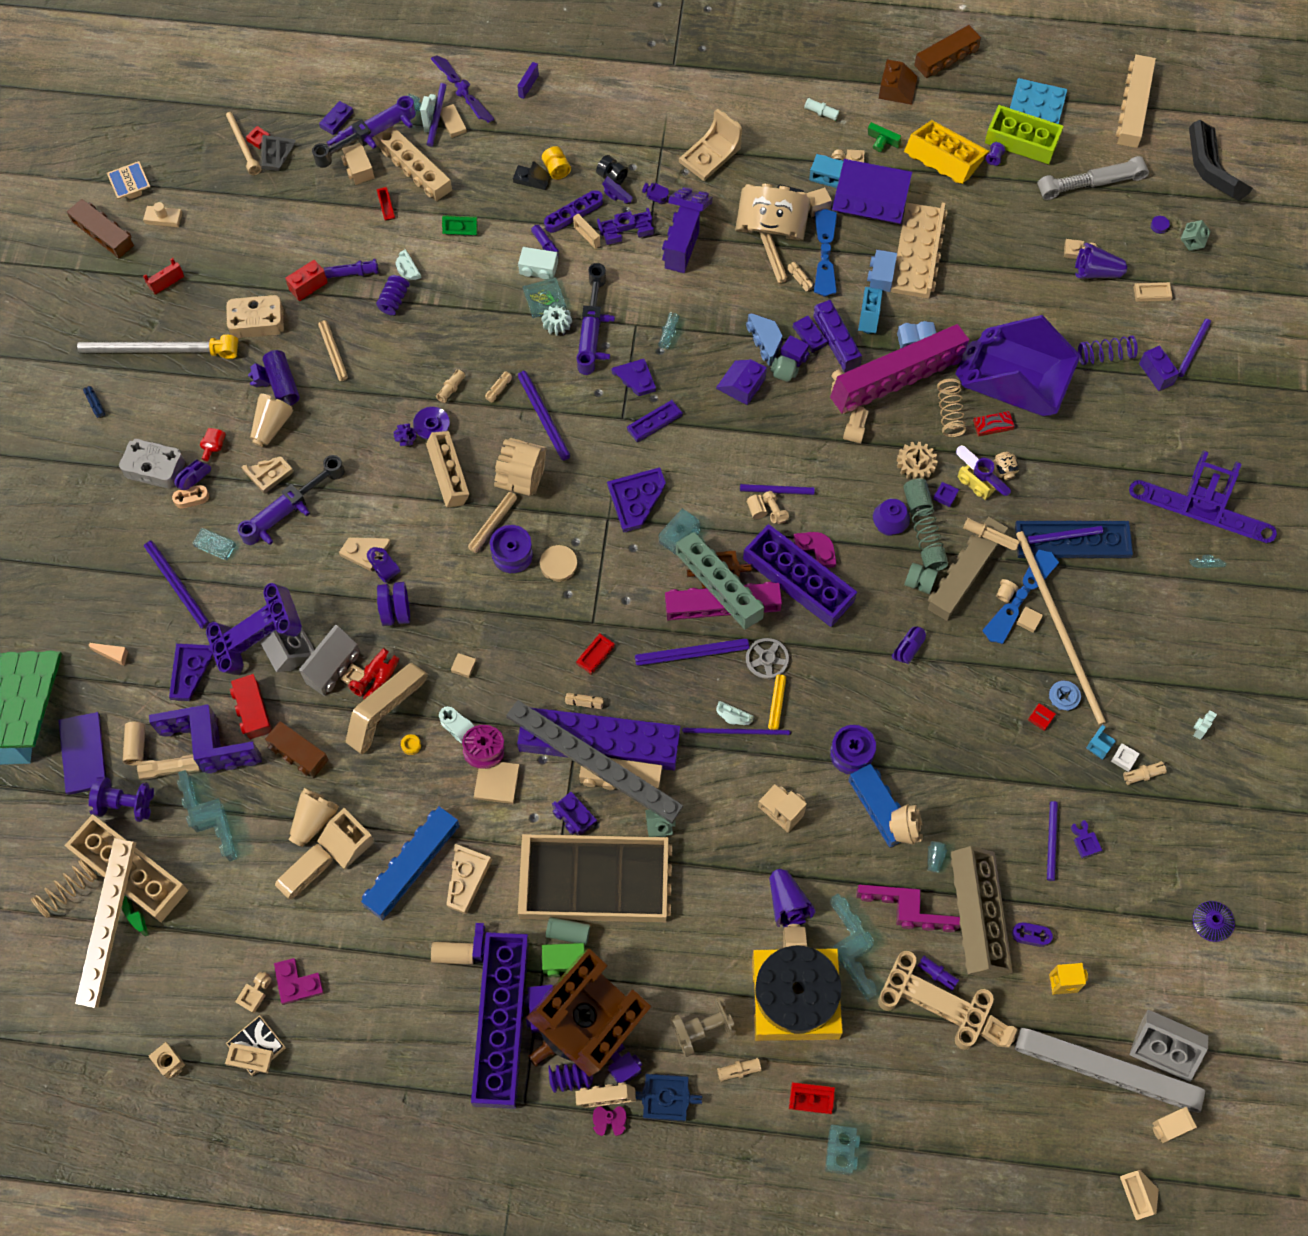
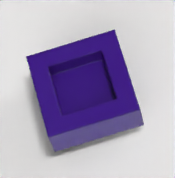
M942 482L933 500L951 507L959 489Z

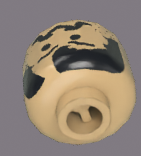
M1010 452L996 455V459L993 460L996 476L1004 478V480L1015 478V474L1019 472L1016 456L1010 454Z

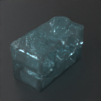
M831 1124L829 1127L825 1172L851 1175L853 1170H857L858 1157H854L855 1148H859L860 1135H857V1128ZM839 1135H848L850 1143L847 1145L841 1144L838 1139ZM838 1156H844L847 1159L846 1167H840L836 1163Z

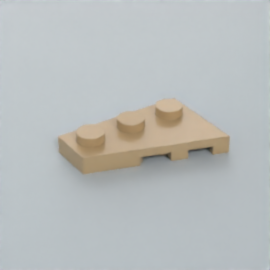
M455 844L452 878L449 883L446 905L450 909L467 914L492 862V858Z

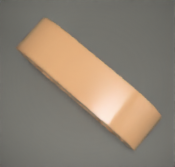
M202 485L190 487L185 491L177 490L172 496V500L178 508L206 503L209 499V493L206 487ZM183 496V497H184V498H183V501L180 502V501H179V500H180V497Z

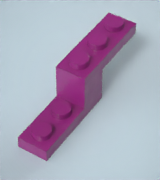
M858 885L856 898H861L862 901L872 902L873 899L882 900L883 903H894V901H897L896 925H900L903 929L922 927V930L933 931L935 928L943 929L944 932H955V930L960 928V917L920 914V889Z

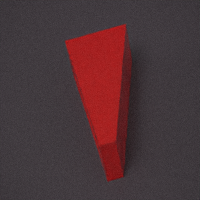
M387 187L376 189L384 221L394 219L395 216Z

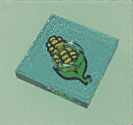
M556 278L522 286L532 318L543 316L544 310H549V306L555 308L558 305L559 308L563 306L566 308Z

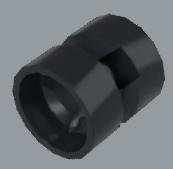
M605 155L598 163L596 173L604 179L608 176L615 183L621 185L628 175V167L620 162L617 163V160L610 155Z

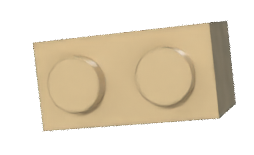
M360 143L342 148L343 156H341L343 165L348 166V169H346L349 179L353 178L355 185L375 179L372 166Z

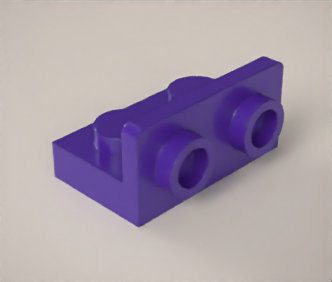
M572 792L568 793L558 803L556 801L552 803L554 809L552 813L558 820L562 819L566 823L565 827L572 835L575 833L577 836H582L597 823L595 817Z

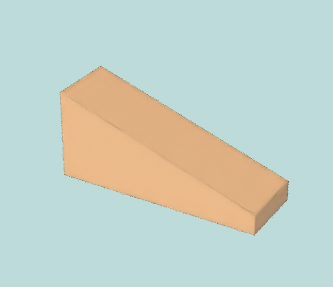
M89 644L92 651L123 666L125 665L128 654L125 647Z

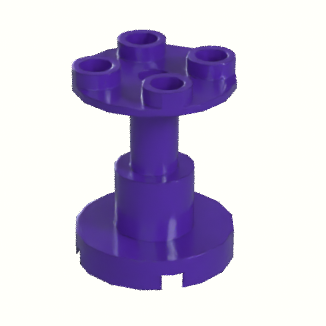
M99 776L96 778L98 783L93 782L89 795V806L93 807V810L90 811L91 815L103 817L108 808L120 809L121 806L134 807V816L137 822L149 819L151 812L149 804L150 800L154 797V788H150L147 782L140 785L136 795L124 794L122 789L112 788L111 780L108 777Z

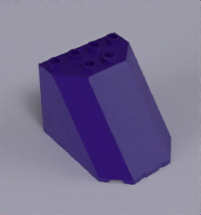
M1043 315L987 328L981 333L982 335L977 341H972L967 346L955 373L965 388L1041 416L1057 414L1081 356Z

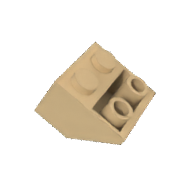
M343 808L328 822L317 842L345 870L375 841L371 834Z

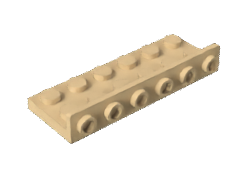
M906 203L891 287L892 293L929 298L930 292H934L936 281H933V277H937L938 267H935V263H939L940 252L937 251L938 248L941 249L943 238H940V234H944L945 224H942V220H946L947 210L944 209L945 203L941 204V208Z

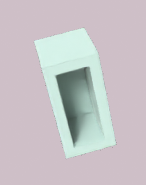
M523 247L518 263L519 274L527 277L533 276L554 280L558 265L557 252Z

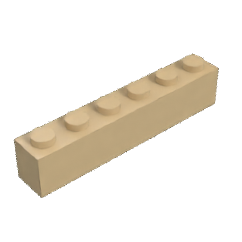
M1135 55L1134 61H1130L1128 71H1131V73L1127 75L1125 84H1128V87H1125L1123 94L1126 100L1122 101L1121 110H1123V113H1120L1118 120L1121 126H1118L1116 131V137H1118L1117 144L1138 148L1142 137L1156 58Z

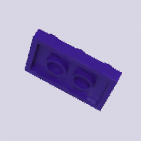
M682 187V189L670 195L668 203L703 211L712 204L713 197L704 191L696 193L692 192L693 189Z

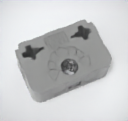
M134 439L129 441L119 467L127 479L171 489L175 487L176 476L183 470L185 459L177 448Z

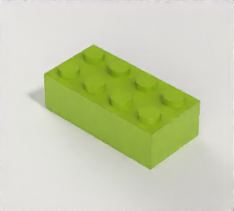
M998 105L988 128L985 144L991 145L994 142H999L1005 146L1006 151L1050 164L1064 126Z

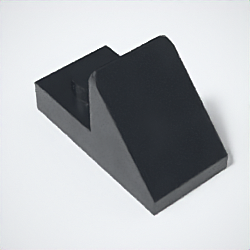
M533 161L530 168L517 166L513 176V183L546 190L551 176Z

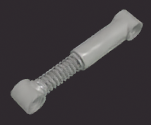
M1137 156L1125 163L1089 170L1087 173L1073 175L1072 177L1054 179L1051 175L1045 176L1038 181L1037 185L1043 199L1051 200L1057 197L1059 192H1063V190L1083 188L1086 185L1095 187L1128 179L1139 181L1148 176L1149 170L1143 157Z

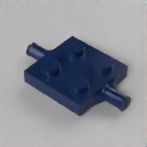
M646 1074L643 1091H635L636 1100H642L644 1107L643 1119L686 1122V1110L689 1104L702 1105V1095H689L688 1077Z

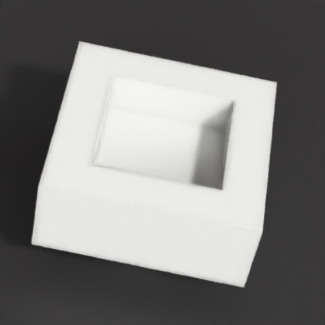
M1121 744L1111 762L1129 772L1139 753Z

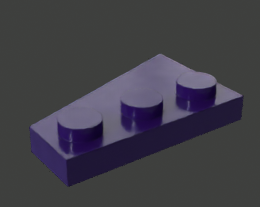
M176 643L169 693L170 700H191L213 656L210 645Z

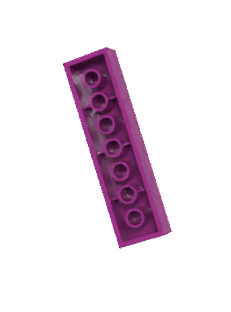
M958 324L837 376L830 398L841 414L847 411L851 412L860 405H867L878 397L883 398L887 393L896 392L908 384L912 385L921 378H928L932 373L941 372L950 365H957L961 362L962 356L967 349L969 338Z

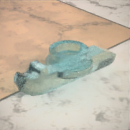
M1203 555L1201 560L1198 558L1189 560L1190 564L1196 568L1226 566L1224 561L1214 559L1212 555Z

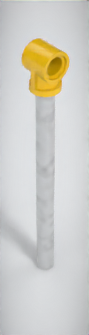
M227 334L222 335L220 340L211 338L210 342H78L77 349L79 353L210 352L211 356L219 354L222 358L234 359L237 357L238 338Z

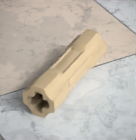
M193 755L161 761L138 762L137 766L140 780L201 771L194 761Z

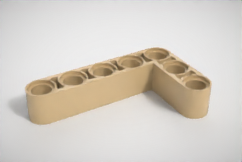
M409 663L358 704L351 715L346 743L360 754H364L372 744L377 722L423 685L428 674L415 664Z

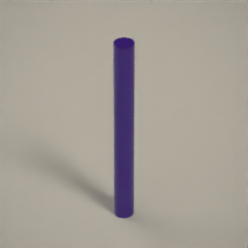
M440 83L426 144L429 147H433L447 87L445 83Z
M1204 319L1178 370L1179 377L1184 376L1211 324V320Z
M740 484V491L766 493L772 491L773 493L814 495V487Z
M1102 526L1028 536L1027 542L1032 544L1103 533Z
M1056 801L1050 802L1048 881H1055L1058 802Z

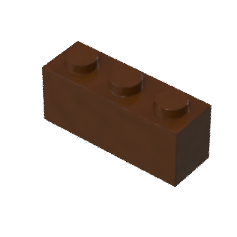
M281 721L265 738L268 744L267 748L275 755L277 753L283 756L282 759L289 765L295 764L298 767L297 770L304 776L310 775L314 778L329 761L326 753Z

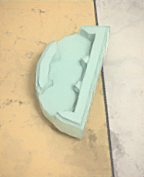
M406 249L400 252L396 261L398 273L406 279H420L421 274Z
M721 701L718 702L716 711L727 723L749 725L753 722V715Z

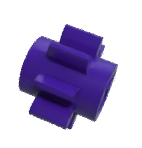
M409 423L397 425L398 429L393 432L395 441L400 442V446L413 445L412 441L417 438L414 428L410 427Z

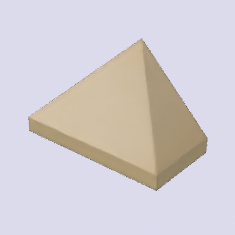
M1137 1170L1120 1176L1135 1219L1139 1220L1156 1214L1159 1189L1141 1170Z

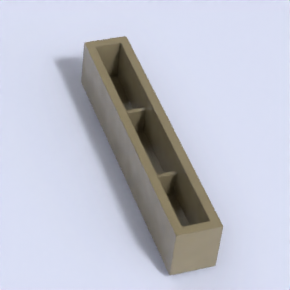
M989 516L985 522H980L1003 534H1006L1008 527ZM977 534L975 536L972 535L967 542V549L960 551L957 557L958 562L956 564L952 563L947 573L949 575L947 578L943 577L937 586L939 588L936 593L933 591L930 595L928 610L948 621L999 546L998 543L982 536L979 538Z

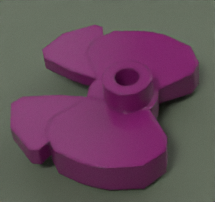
M601 1106L595 1108L593 1112V1123L595 1125L593 1130L596 1134L603 1136L607 1124H612L615 1136L621 1135L626 1129L624 1126L626 1122L624 1108L617 1106L613 1111H606Z

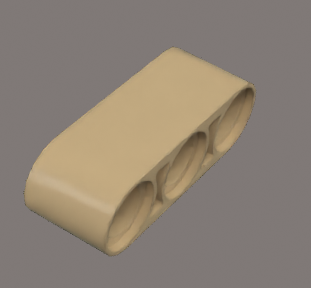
M316 844L276 881L275 886L288 900H291L331 864L333 858L319 844Z

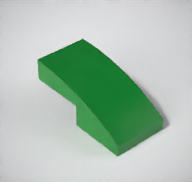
M125 895L121 907L124 915L145 937L149 936L144 916L139 911L134 912L132 901Z

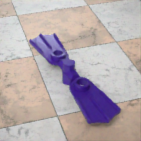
M438 55L431 57L433 63L446 74L447 79L455 84L457 88L456 94L466 99V103L470 105L478 119H483L487 123L494 121L493 116L474 96L468 94L470 83L465 79L460 83L459 76L447 59Z

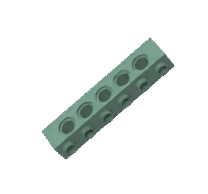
M693 532L676 542V555L744 630L763 619L764 605L762 602L756 600L748 587H744L736 574L733 575L727 564L721 562L713 549H709L702 537H698Z

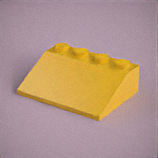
M930 120L911 134L904 150L905 153L909 154V157L920 160L925 166L932 167L938 170L940 174L951 177L954 182L962 184L971 177L987 154H989V150L933 120Z

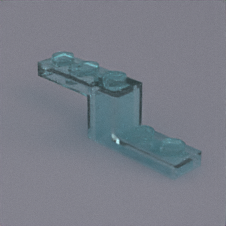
M186 770L178 772L179 780H177V785L184 794L181 800L184 809L188 810L189 815L186 816L189 828L192 827L197 833L214 827L217 838H221L222 844L219 845L221 855L225 856L229 861L236 860L237 855L222 802L218 798L198 805L191 776Z
M836 894L831 898L830 904L851 935L835 944L833 949H838V959L869 1002L876 997L877 987L871 979L868 980L866 978L863 966L860 962L856 963L855 960L872 950V942L874 940L868 931L864 932L860 926L862 923L859 917L851 913L848 901L844 897L841 898L839 894Z

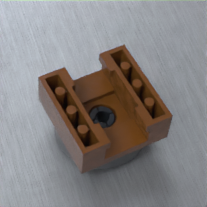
M588 948L573 962L555 985L546 992L543 999L526 1018L540 1030L544 1041L553 1052L566 1060L573 1061L590 1077L601 1070L652 1006L633 989L625 996L601 974L608 965ZM579 1013L584 1016L585 1022L580 1021L578 1023V1021L580 1020L578 1016Z

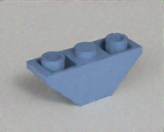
M752 313L748 314L747 330L749 333L752 332L756 347L759 346L763 361H766L768 366H772L782 344V334L775 321Z

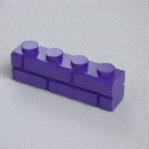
M828 300L817 304L814 307L813 317L836 359L841 364L843 371L848 372L860 367L862 355L832 301Z

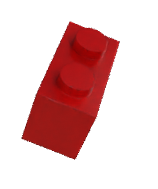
M312 260L285 278L289 291L298 301H301L328 283L324 270L315 260Z

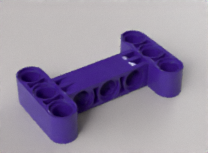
M275 583L267 584L263 591L267 605L232 629L228 625L212 622L207 626L206 635L219 671L239 675L244 668L240 653L275 630L281 634L293 637L301 632L302 625L288 588Z

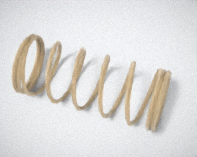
M953 378L944 379L937 384V389L940 391L938 397L941 400L939 406L942 409L940 415L943 417L941 423L944 426L942 433L948 437H957L966 431L965 422L958 420L964 417V413L954 412L961 410L963 405L956 403L962 400V396L956 395L961 391V383ZM945 382H957L959 384L958 386H949L944 389L939 387ZM940 394H948L949 396L941 399ZM951 396L960 397L957 401H944V399ZM942 401H943V402H946V403H952V404L946 405L945 407H942V406H941V402H942ZM951 405L962 406L960 409L957 410L944 409ZM943 410L951 412L945 416L942 415ZM951 414H962L959 418H946V416ZM944 418L947 420H956L949 422L946 425H944L943 423ZM947 428H964L963 431L955 434H948L944 432V430Z
M81 859L80 861H78V863L91 877V879L85 876L75 866H72V869L77 875L83 887L78 885L67 874L63 873V876L66 879L69 886L71 887L74 895L70 893L68 890H66L56 880H54V884L60 891L65 902L60 900L48 888H45V891L52 900L56 910L52 908L50 905H48L38 895H35V897L31 898L33 904L46 918H49L50 914L46 910L42 902L51 910L56 912L58 911V907L55 901L53 900L52 896L55 897L61 903L67 904V900L63 892L61 891L60 887L69 895L73 897L76 896V892L72 887L71 883L69 882V880L80 889H85V885L77 872H79L84 878H86L90 882H94V880L97 879V876L94 874V872Z

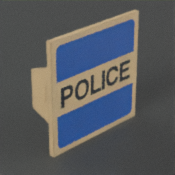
M139 161L107 173L117 199L123 197L133 199L141 196L142 190L150 188Z

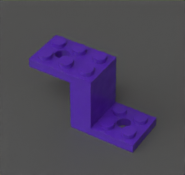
M209 704L149 715L150 724L160 736L168 737L172 736L173 733L191 732L193 759L203 773H215L220 769L233 770L237 766H254L262 762L261 753L253 741L224 747L220 746L218 718Z

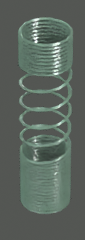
M922 478L910 480L904 484L903 488L909 511L914 515L912 522L916 524L914 530L918 532L916 538L920 541L919 548L922 549L921 557L924 569L942 570L948 566V559L943 548L944 544L934 543L924 549L920 546L921 542L936 541L940 539L941 535H929L922 540L918 538L919 533H932L938 530L939 527L932 525L920 531L916 530L917 524H930L935 522L937 518L927 517L917 523L914 521L915 516H926L934 512L927 481ZM926 519H935L928 523H920L921 521H924ZM937 527L935 530L922 532L927 528ZM932 536H939L933 540H925Z

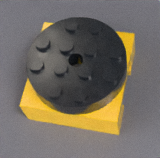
M795 945L779 950H753L755 1041L839 1040L842 1035L838 949H813L807 946ZM797 983L798 986L803 988L804 992L801 994H796L792 989Z

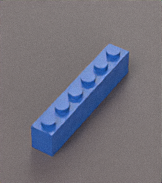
M440 806L436 810H432L427 817L426 823L416 829L412 840L407 841L403 845L399 856L394 857L389 862V868L385 873L379 874L375 880L376 884L371 889L369 888L365 891L361 901L363 906L383 921L459 828L458 820Z

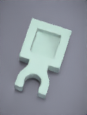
M1209 711L1203 719L1199 718L1193 727L1197 729L1193 736L1201 740L1212 725V721L1217 714Z

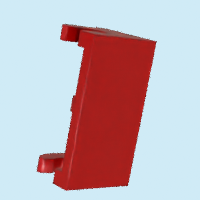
M174 258L170 259L171 265L150 278L147 275L143 276L145 283L155 295L185 277L178 262H175Z
M792 1082L789 1110L831 1115L835 1087Z

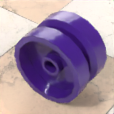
M505 525L493 533L490 540V550L493 562L498 569L510 574L519 573L531 564L533 558L531 537L525 529L516 525Z
M394 583L393 595L388 584L377 585V605L382 626L393 625L395 613L399 624L410 623V606L406 583Z
M860 725L842 727L836 732L830 749V758L833 765L839 771L850 775L871 764L876 751V741L873 734L867 728Z

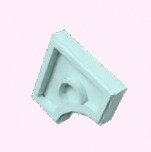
M430 94L429 97L424 96L420 108L424 132L430 131L437 100L436 95Z

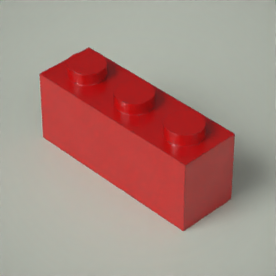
M251 674L231 681L233 688L230 689L233 700L236 699L237 701L235 710L237 716L242 719L240 728L243 735L247 734L251 740L269 734L272 728L255 675Z

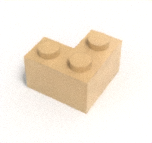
M774 784L759 800L758 808L789 833L804 816L807 804L800 794H795L792 791L788 793L783 787H778Z

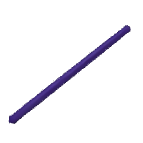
M682 729L684 733L789 735L791 733L789 730Z

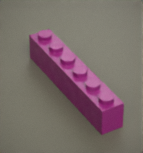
M765 582L764 584L755 585L754 583H748L744 585V587H748L756 600L762 602L764 613L781 611L782 601L779 583ZM690 588L683 591L673 589L665 592L667 621L731 615L707 588Z

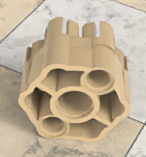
M513 438L505 439L503 442L505 447H502L501 455H499L495 466V481L497 482L494 483V487L528 496L536 494L545 467L546 447Z

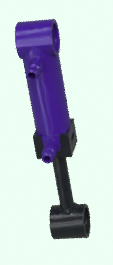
M402 96L395 105L366 121L360 119L351 124L353 134L331 147L324 143L316 144L312 148L316 165L321 168L328 167L332 163L331 156L333 153L356 140L363 147L368 144L372 149H375L377 145L372 137L401 121L408 128H412L413 124L410 120L416 115L413 99L409 96Z
M600 263L591 264L588 269L589 283L592 286L590 306L583 305L579 350L576 357L577 369L583 375L593 373L595 370V359H610V354L596 352L601 321H615V316L602 314L601 307L597 306L599 287L604 286L606 283V269Z
M337 455L327 456L323 462L324 471L299 490L290 484L281 491L282 496L252 519L242 521L237 529L243 543L253 545L261 537L271 545L273 540L266 531L293 510L296 512L300 511L305 516H308L310 512L305 506L306 502L303 495L327 477L337 480L344 475L345 471L340 457Z

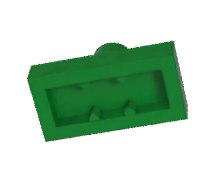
M872 122L869 124L868 135L876 139L873 145L874 150L881 152L886 143L899 148L901 135Z

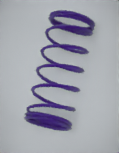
M1130 335L1128 339L1122 337L1120 341L1117 338H1112L1110 342L1104 339L1101 344L1096 340L1093 343L1097 342L1099 344V357L1103 363L1104 354L1101 346L1103 341H1107L1109 344V359L1112 362V341L1114 339L1117 340L1119 344L1118 356L1122 360L1123 351L1120 343L1125 338L1127 340L1128 357L1133 359L1136 358L1138 353L1136 338ZM1131 338L1134 343V356L1132 355V347L1130 344ZM1088 342L1079 343L1080 363L1086 365L1088 362L1087 343L1090 347V361L1094 364L1093 343L1091 345ZM1083 348L1085 352V361H1083L1082 359Z

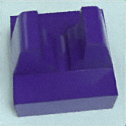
M257 363L252 365L251 372L248 374V377L253 379L250 385L254 387H267L271 385L265 367Z

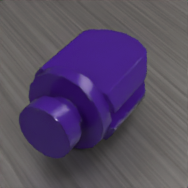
M645 183L642 189V193L647 192L646 197L659 204L667 201L669 191L666 187L656 183H651L649 186L648 183Z

